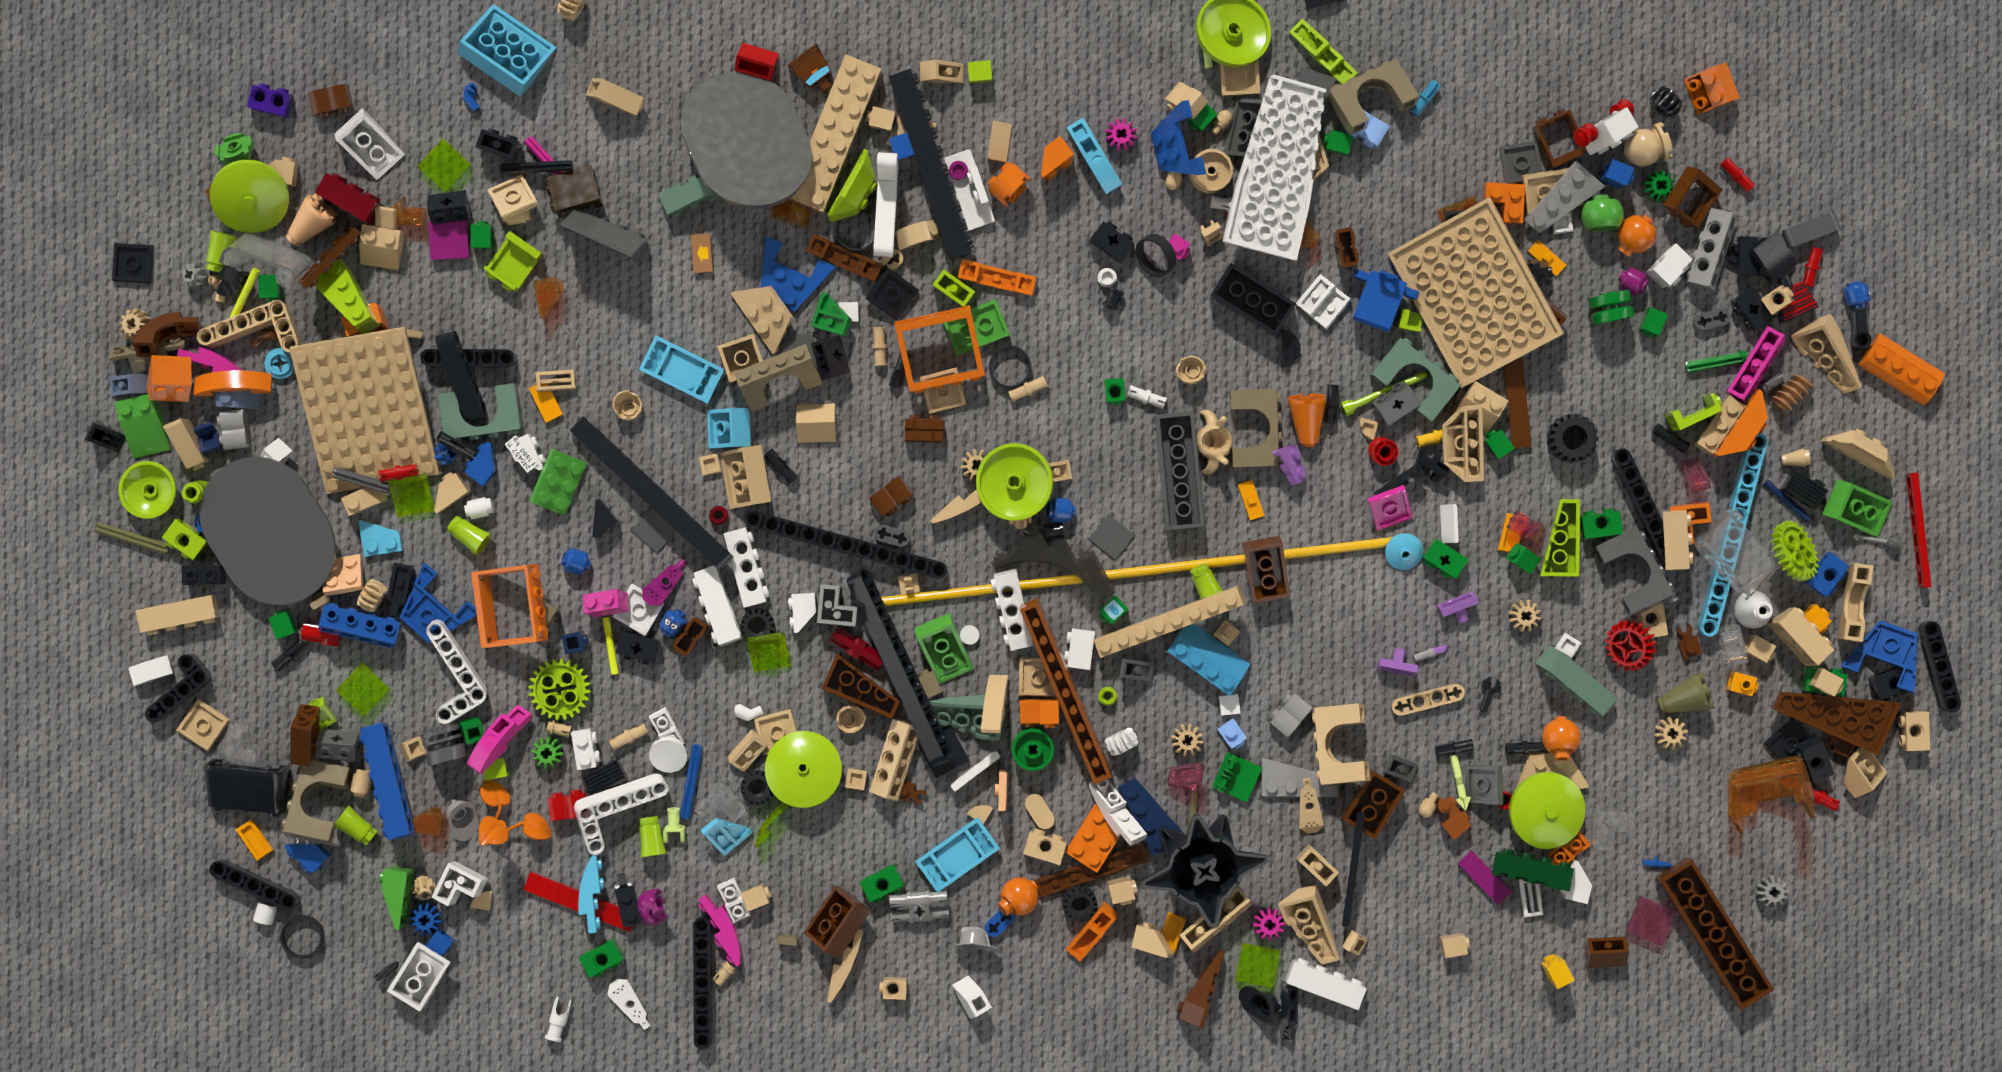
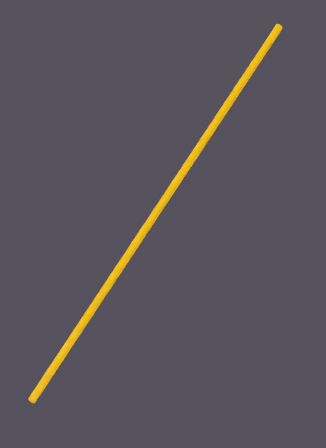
M1392 537L1284 550L1285 559L1385 548ZM1244 555L1023 580L1019 581L1021 590L1190 571L1203 563H1206L1209 568L1245 564ZM992 584L886 596L882 597L885 606L998 592L997 590L993 591ZM1006 587L1002 590V592L1013 591L1009 587Z

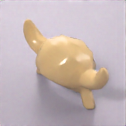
M1202 410L1199 413L1205 417L1206 426L1198 431L1196 440L1198 452L1208 459L1206 468L1202 470L1203 474L1208 475L1217 470L1219 462L1224 465L1228 464L1229 461L1224 456L1230 452L1233 446V436L1228 428L1223 426L1227 421L1225 416L1218 420L1217 416L1210 410Z

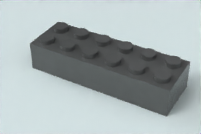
M1194 411L1155 415L1165 530L1205 527Z

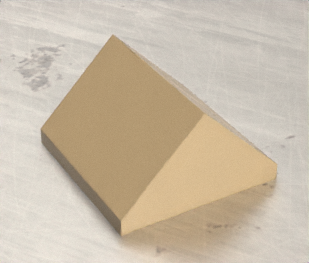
M835 403L797 405L796 429L798 443L836 442Z

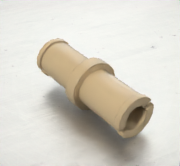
M872 327L874 366L887 365L885 327Z
M1044 376L1031 382L1026 381L1024 385L1008 392L1012 401L1015 402L1027 395L1029 397L1032 396L1034 392L1048 387Z
M642 723L630 730H624L623 734L610 739L609 742L615 751L628 743H634V740L649 733L645 724Z

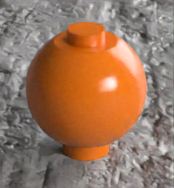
M1645 214L1643 217L1633 215L1626 218L1618 229V240L1620 242L1618 249L1629 257L1633 253H1643L1649 250L1654 245L1657 237L1656 227L1652 224L1654 220Z
M1558 716L1545 726L1542 733V742L1546 750L1554 754L1555 760L1565 761L1569 760L1570 754L1578 749L1581 742V733L1574 722L1566 719L1564 716Z
M1022 877L1007 881L1000 893L1001 902L998 903L999 909L1005 916L1009 914L1015 916L1029 914L1038 903V886L1033 880L1029 881Z

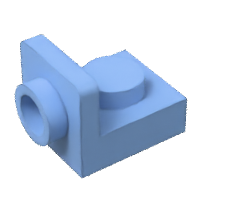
M1233 718L1217 729L1231 749L1234 747L1238 749L1246 743L1244 741L1247 739L1246 735Z

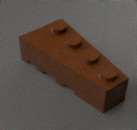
M836 654L821 689L892 720L900 701L843 659L839 654Z

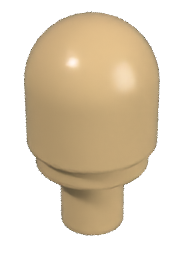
M1222 110L1216 116L1213 122L1215 126L1211 130L1214 135H1218L1221 129H1227L1232 122L1233 117L1230 111Z
M1169 171L1165 181L1167 188L1170 190L1178 189L1182 181V174Z
M1432 792L1429 798H1425L1418 809L1420 816L1429 818L1433 815L1437 808L1435 802L1439 795Z

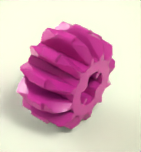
M1118 118L1115 119L1116 126L1110 122L1108 125L1112 130H1105V133L1110 135L1105 140H1113L1109 146L1112 148L1117 144L1116 151L1120 150V145H1123V149L1126 151V143L1133 147L1134 143L1131 140H1137V136L1132 135L1137 132V128L1130 129L1133 122L1125 125L1126 118H1123L1122 124H1120ZM1117 131H1119V132L1125 131L1126 133H1125L1124 136H1126V137H1125V138H1123V137L1118 138V137H1117V136H1118V133H1116V132H1117Z
M1269 907L1266 909L1267 914L1262 909L1259 910L1262 916H1254L1259 921L1253 923L1254 927H1259L1255 930V933H1261V939L1268 935V940L1271 941L1273 934L1278 939L1277 931L1284 933V929L1280 926L1286 925L1285 921H1280L1283 919L1282 914L1277 916V909H1274L1271 914ZM1267 920H1271L1274 923V926L1271 925L1272 928L1268 929L1264 925L1265 922L1268 923Z

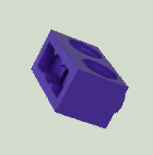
M259 83L258 86L252 85L247 107L252 110L288 118L293 96L289 94L287 89L277 87V90L270 89V85ZM265 93L264 101L258 102V95ZM283 97V105L277 107V99Z

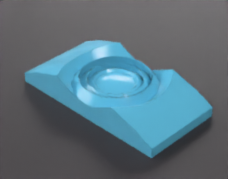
M655 335L639 370L707 404L725 370Z
M977 817L915 862L934 889L940 892L995 853L1000 847Z

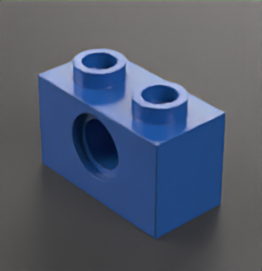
M1612 159L1605 164L1599 181L1620 190L1632 183L1635 177L1633 173L1634 167Z
M1826 552L1818 563L1819 568L1816 569L1815 577L1804 581L1807 586L1823 597L1834 593L1837 588L1835 585L1839 580H1843L1848 574L1847 569L1850 567L1832 552ZM1827 570L1832 574L1831 579L1828 581L1824 577Z

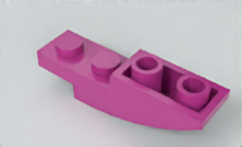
M199 347L198 353L179 349L177 353L179 357H191V364L194 361L201 363L200 367L212 370V372L242 370L223 355L203 347Z
M518 704L507 715L502 713L482 736L470 755L467 765L481 775L508 749L506 744L533 718L531 713Z
M706 893L698 899L700 901L698 905L704 913L707 912L710 915L711 919L709 920L714 928L720 929L714 935L716 937L714 939L720 949L724 948L727 952L726 958L728 961L738 966L741 963V945L736 926L732 922L725 905L723 904L717 909Z

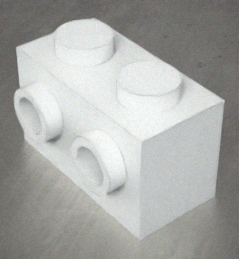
M593 728L572 731L571 736L577 770L599 766L601 756L600 752L596 750L595 744L598 743L597 733L593 732Z

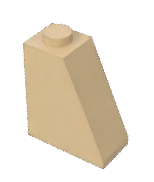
M592 78L585 95L631 115L640 113L644 105L642 102L644 97L600 78Z
M180 418L164 425L163 428L186 469L197 471L204 468V464L209 461L207 456H203L201 453L198 436L194 433V426L191 420Z

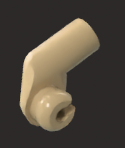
M211 275L208 278V283L217 291V287L223 279L219 275ZM216 292L215 301L224 302L225 296L218 295Z

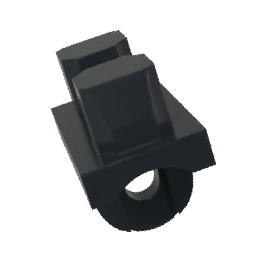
M1438 449L1432 458L1419 451L1415 464L1419 463L1424 471L1426 468L1433 471L1429 477L1431 481L1438 484L1443 477L1446 478L1448 476L1449 467L1439 462L1443 455L1442 450Z

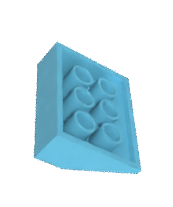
M493 4L461 39L457 54L521 97L536 79L556 47Z

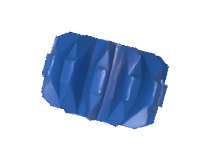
M421 903L418 905V909L414 908L412 910L415 915H410L409 919L415 920V922L410 924L411 927L417 926L415 933L421 930L422 936H425L427 932L432 935L434 930L440 929L438 924L442 923L443 920L437 917L442 915V912H434L437 909L436 905L430 909V903H426L425 907ZM425 915L428 916L427 919H430L427 923H424L425 920L422 921Z

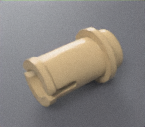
M553 720V722H548L546 732L550 733V735L556 734L569 738L572 726L555 723V720Z
M729 961L723 962V967L712 978L720 986L723 985L731 974L735 973L736 967Z

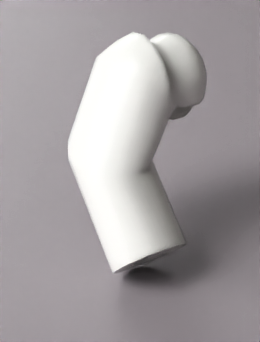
M738 704L734 708L735 715L745 721H750L763 715L760 706L750 710Z

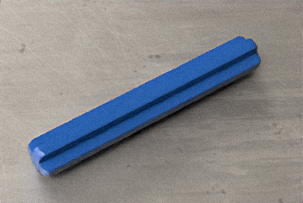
M699 744L692 745L680 818L687 820L691 817L703 748Z

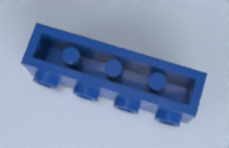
M329 603L328 605L324 604L318 631L394 649L401 622H397V619L392 617L384 619L378 617L375 613L367 612V614H364L355 608L343 609L337 604Z

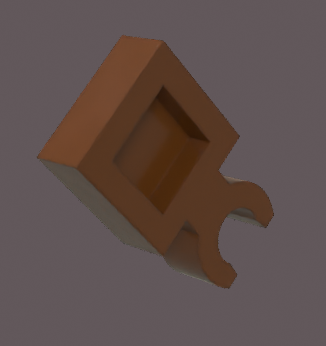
M1689 623L1686 624L1687 631L1684 633L1681 631L1680 626L1676 627L1677 633L1682 636V639L1677 642L1683 659L1702 654L1697 635L1691 636L1692 626Z
M1823 732L1829 736L1827 742L1823 741L1824 746L1833 745L1831 751L1848 758L1852 756L1855 749L1854 745Z
M905 779L899 798L908 802L911 797L917 804H922L923 802L918 800L917 795L920 793L926 795L927 792L922 789L914 790L916 784Z

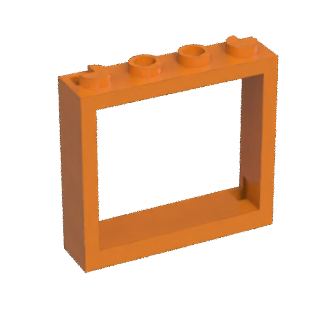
M970 305L895 321L896 334L910 392L921 393L926 388L931 387L933 389H940L945 384L950 383L952 385H959L963 383V380L977 381L982 379V376H985ZM967 318L978 369L914 383L903 331Z
M539 564L471 572L481 648L548 640ZM525 571L533 636L498 640L490 576Z

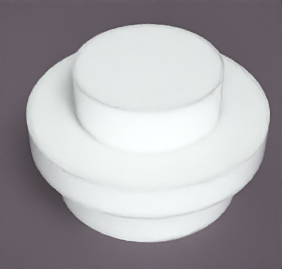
M1104 268L1099 272L1098 282L1101 286L1111 287L1116 283L1117 275L1114 270Z

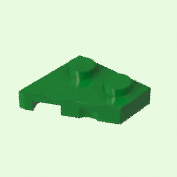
M822 291L810 326L846 337L852 318L827 293Z

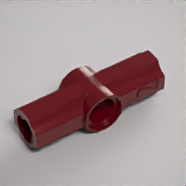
M839 626L829 639L832 643L846 650L847 654L858 661H863L877 671L883 663L879 652L870 647L869 643L862 641L858 636H853Z

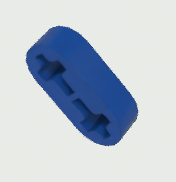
M999 910L985 924V932L991 937L1000 935L1015 920L1016 916L1011 914V919L1005 918L1001 921L1004 914ZM999 921L998 931L990 932L989 924L995 925Z

